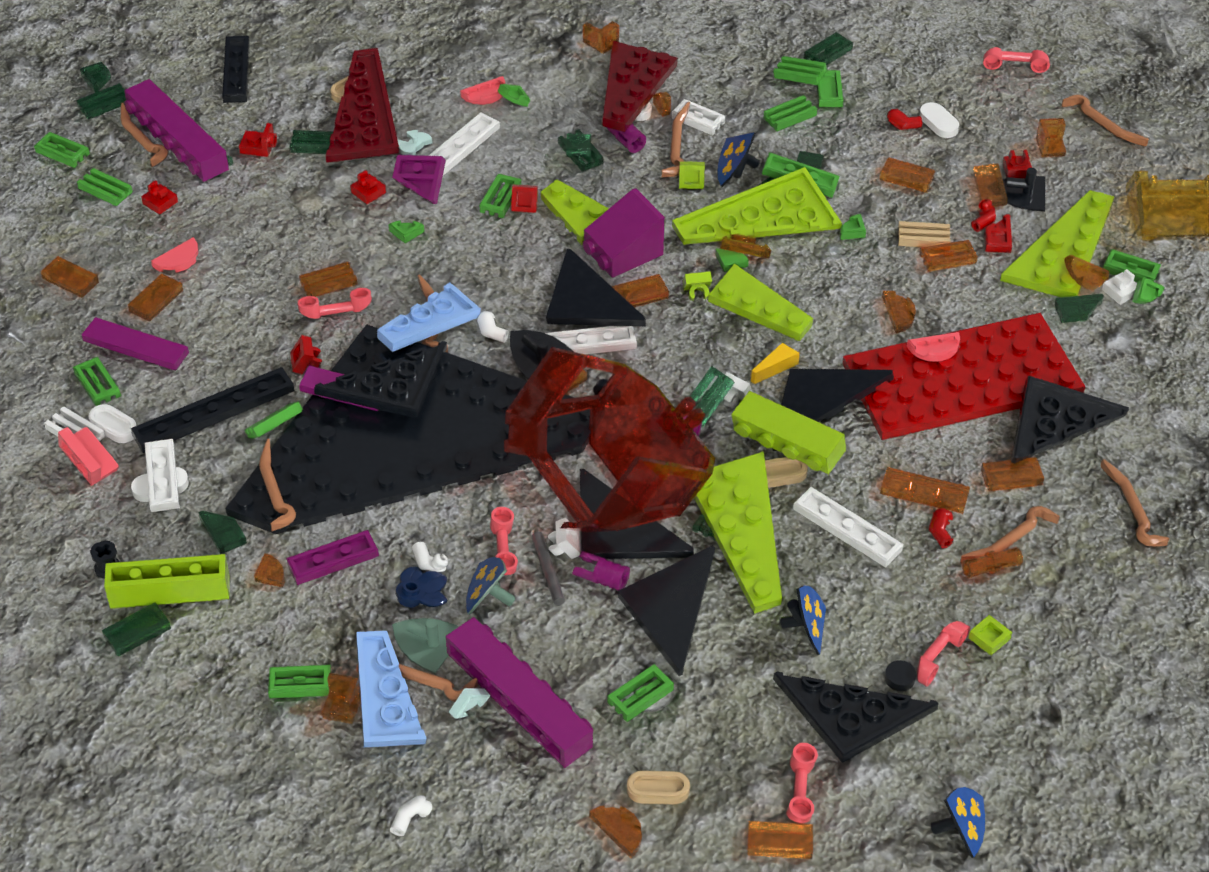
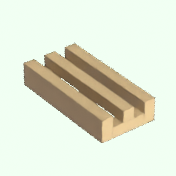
M899 221L898 246L949 249L950 224Z

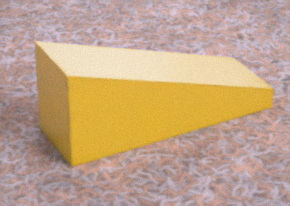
M781 343L751 371V382L757 384L798 365L800 353Z

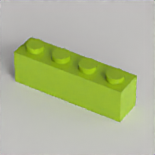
M751 391L746 394L731 414L734 431L740 436L756 440L765 448H773L783 453L789 459H796L807 464L809 468L815 471L820 470L829 475L846 451L845 434Z
M225 554L106 563L104 588L110 609L229 599L230 575Z

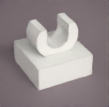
M1126 269L1124 273L1115 275L1104 282L1102 291L1121 305L1134 297L1137 285L1134 282L1135 275Z
M726 372L721 380L724 388V393L721 397L725 400L723 404L732 409L735 408L739 400H743L749 391L752 392L750 383Z
M566 518L556 521V531L548 535V538L554 543V545L548 547L555 556L561 555L564 552L571 559L580 556V532Z

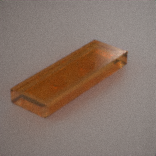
M887 467L880 494L937 508H945L946 510L963 514L970 487Z

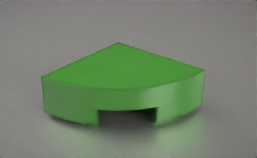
M500 84L498 92L504 98L515 104L528 107L530 99L521 86Z
M861 214L851 216L841 226V240L866 237V229Z
M400 220L388 224L389 231L405 244L425 232L424 225L417 221L401 223Z
M716 248L715 255L724 272L729 271L734 264L740 268L748 267L749 260L740 251L731 248Z
M1141 277L1138 279L1132 302L1137 304L1149 303L1159 297L1165 287L1150 279Z

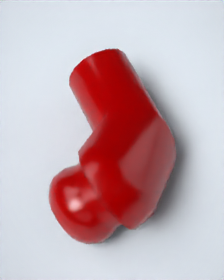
M891 109L887 113L888 121L898 130L922 128L921 116L908 117L899 109Z
M990 199L981 200L978 204L980 217L971 222V226L976 232H980L996 220L995 207Z
M939 508L933 512L929 531L940 547L944 549L953 543L952 537L945 529L950 524L948 520H953V514L950 510Z

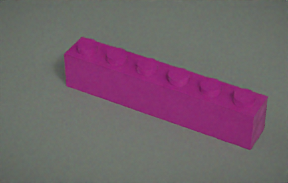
M150 79L124 90L126 96L124 104L130 114H134L140 124L150 130L153 137H158L164 147L175 154L179 162L185 163L193 175H197L205 182L229 170L226 150Z
M472 617L446 635V647L449 656L472 679L477 678L478 684L564 768L593 748V728L589 721L585 718H580L573 711L568 701L563 698L560 699L552 691L548 682L543 679L540 680L525 661H520L513 654L511 648L505 642L501 643L494 636L489 626L486 624L482 625L475 617Z

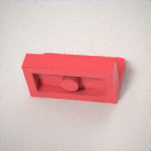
M68 427L58 432L59 447L91 486L119 469L118 463L88 427L74 434Z

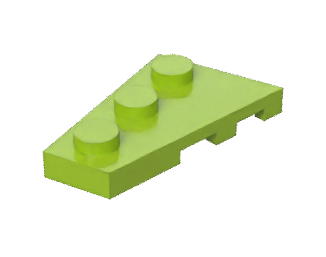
M558 179L541 191V200L556 217H560L565 222L567 230L569 232L572 231L577 236V241L581 245H583L584 229L609 209Z

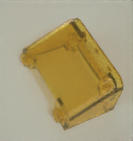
M1135 171L1126 184V197L1138 236L1142 237L1143 240H1153L1157 237L1209 236V175L1204 180H1157V175L1151 176L1149 179L1148 171Z

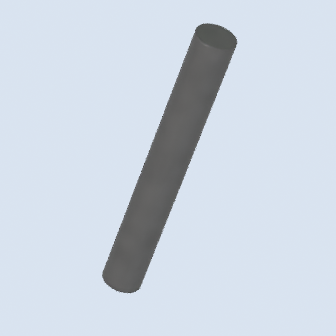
M535 532L532 534V540L553 603L557 606L562 605L565 602V598L543 533Z

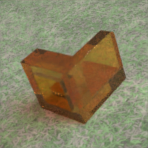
M612 21L601 29L588 22L583 24V43L600 53L605 54L612 49L613 41L619 42V24Z
M1064 118L1039 120L1036 140L1042 157L1066 155V148L1063 142L1066 126Z
M329 673L327 678L329 694L322 710L323 719L353 724L360 705L359 679Z

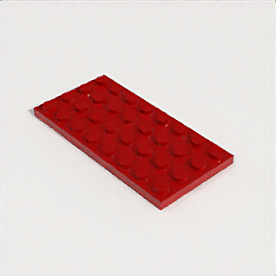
M1041 313L950 332H959L960 344L956 354L943 361H927L918 358L907 348V342L843 356L842 361L845 369L893 370L894 379L892 381L883 382L875 387L876 390L861 399L881 440L1020 409L1025 381L1028 376L1082 393L1085 390L1084 383Z

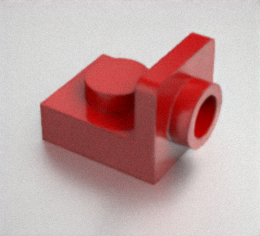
M267 123L263 132L246 130L239 145L240 154L269 157L272 148H275L277 144V134L273 131V124Z

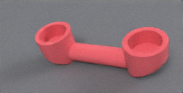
M994 47L989 49L983 56V64L990 70L998 69L1002 65V60L1030 62L1031 69L1036 73H1043L1050 67L1048 55L1041 50L1027 53L1002 51L1001 48Z
M356 288L350 292L351 301L319 306L317 297L306 296L298 300V309L302 315L312 319L350 311L360 312L371 303V291L367 288Z
M497 507L492 511L490 519L491 531L497 538L498 554L495 557L502 559L505 563L507 572L504 575H512L516 572L518 563L517 557L509 552L508 534L512 530L514 513L507 507Z
M955 621L942 629L934 642L920 656L917 668V681L926 687L931 684L939 669V666L933 663L935 658L948 642L960 647L969 634L970 626L961 621Z
M809 743L797 744L790 758V766L795 773L794 796L789 803L786 814L789 819L797 823L809 822L814 813V804L806 797L807 775L812 771L818 753L816 748Z

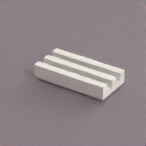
M684 99L672 111V119H675L688 100ZM689 101L690 109L683 123L713 136L715 129L718 130L720 124L723 125L725 123V115Z
M64 406L60 409L61 414L55 413L52 416V421L47 420L44 422L46 430L56 436L63 429L58 426L61 424L64 427H68L73 434L88 427L99 441L105 437L103 429Z

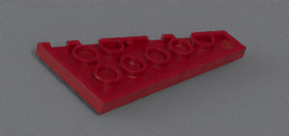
M613 41L602 126L625 132L677 67L678 58L670 56L668 53H658L645 47H635Z
M378 48L355 50L349 68L348 80L344 86V95L341 97L336 115L335 128L330 137L329 150L326 152V163L399 154V144Z

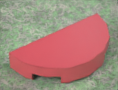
M501 76L460 90L461 98L466 102L477 105L494 103L502 98L498 89L500 84H506L505 79Z
M194 237L151 260L152 267L159 272L175 270L176 273L190 268L196 263V257L199 252L198 243Z
M959 332L910 339L907 341V348L920 359L943 361L956 354L960 344Z

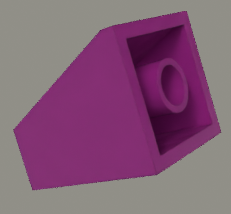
M634 188L584 229L583 248L588 255H591L597 261L602 270H605L614 278L663 255L665 217L637 188Z

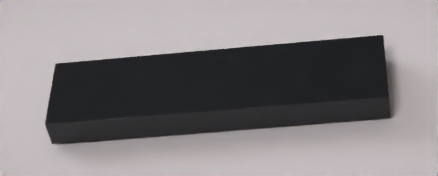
M227 36L225 39L223 103L247 102L250 53L249 36Z

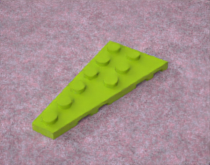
M1089 190L1001 274L1000 281L1076 302L1113 205L1114 196Z
M764 451L686 475V484L754 614L780 606L782 594Z

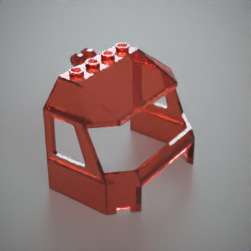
M550 348L506 411L505 424H509V439L504 440V452L528 456L576 521L564 522L560 529L587 533L619 531L670 517H680L713 474L716 459L692 430L701 424L706 414L701 408L692 410L696 406V402L691 396L682 399L675 408L657 385L626 364L560 348ZM588 367L613 373L599 394L562 399L583 368ZM590 409L589 430L591 433L589 444L618 481L594 514L547 453V418Z

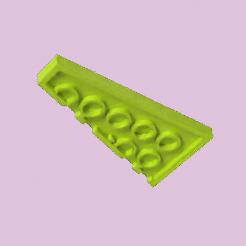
M806 167L672 220V227L683 245L841 229L842 226L841 220Z

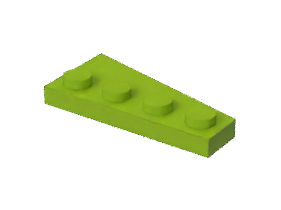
M736 264L729 269L708 296V302L797 341H801L813 325V318Z

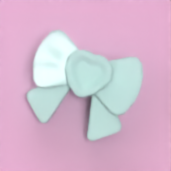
M418 130L406 132L407 137L410 138L409 142L398 140L402 155H416V152L422 149L424 145L433 143L432 137L429 134L418 132Z

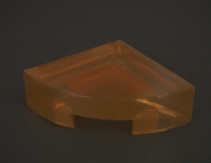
M667 92L656 93L653 97V104L662 117L670 115L671 96Z
M265 553L254 575L255 582L283 588L285 578L281 563L272 555Z

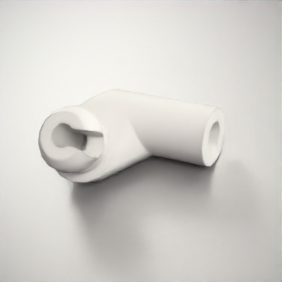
M481 312L477 319L481 334L505 343L509 331L496 326L495 316L492 312Z
M417 542L412 546V551L420 569L440 573L446 570L448 558L444 554L441 557L439 553L435 554L434 557L430 556L424 542Z
M415 796L398 808L390 831L397 836H404L411 818L416 814H419L421 817L429 815L433 807L432 803L426 800L425 796Z

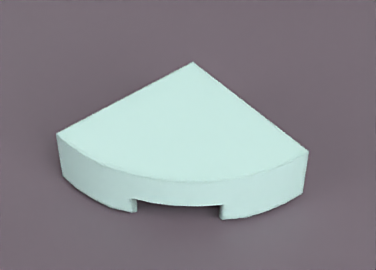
M464 688L449 713L455 719L468 716L466 711L477 704L479 707L483 706L490 695L484 688Z

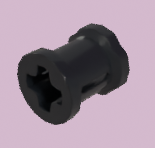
M104 540L95 543L91 547L90 554L92 560L96 562L94 566L95 573L98 577L105 579L106 563L120 562L116 558L117 550L115 544Z

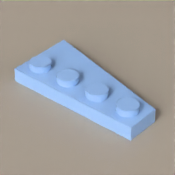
M449 282L444 286L442 292H434L429 295L428 301L420 305L417 303L410 308V313L407 315L400 314L377 329V338L393 352L474 320L480 315L481 308Z
M356 632L364 748L426 744L424 730L421 729L418 721L417 711L410 699L408 687L399 669V662L388 632Z

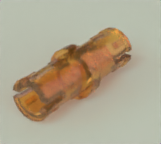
M1018 547L1001 552L989 551L984 556L963 560L962 569L967 578L985 573L996 574L1001 569L1022 565L1023 556Z

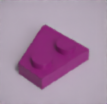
M397 155L392 178L429 202L437 204L446 160L443 156Z

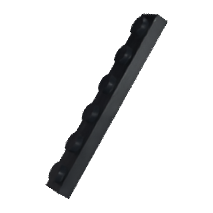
M280 367L130 428L131 433L142 453H145L146 442L167 439L175 441L294 392V384L283 367Z

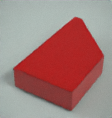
M1010 214L1004 215L1001 221L996 224L992 223L985 228V252L1011 253Z

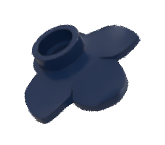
M417 566L409 567L400 575V583L397 585L395 592L397 600L405 607H416L419 604L428 607L444 605L448 600L440 591L446 585L447 577L440 572L427 571L423 573Z

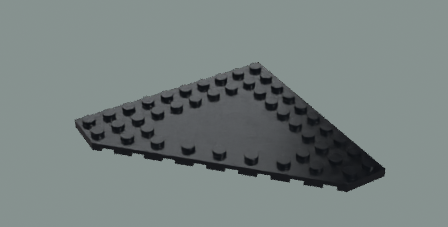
M366 324L331 371L344 375L354 371L360 373L370 369L371 365L389 359L392 362L405 357L406 353L421 348L427 350L432 347L416 342L392 352L377 338V329L379 328ZM445 352L417 419L382 410L375 411L317 395H312L303 406L302 412L296 415L271 448V468L284 503L291 505L296 512V518L291 524L271 531V522L285 514L279 513L274 509L259 465L225 508L226 514L273 534L287 532V528L303 524L306 527L324 522L326 517L340 513L343 516L365 511L367 506L378 503L385 506L403 501L404 496L419 493L420 496L441 491L442 486L458 483L459 486L479 481L480 476L496 473V476L518 470V466L532 462L535 466L554 461L556 456L570 453L573 456L584 451L604 420L606 408Z

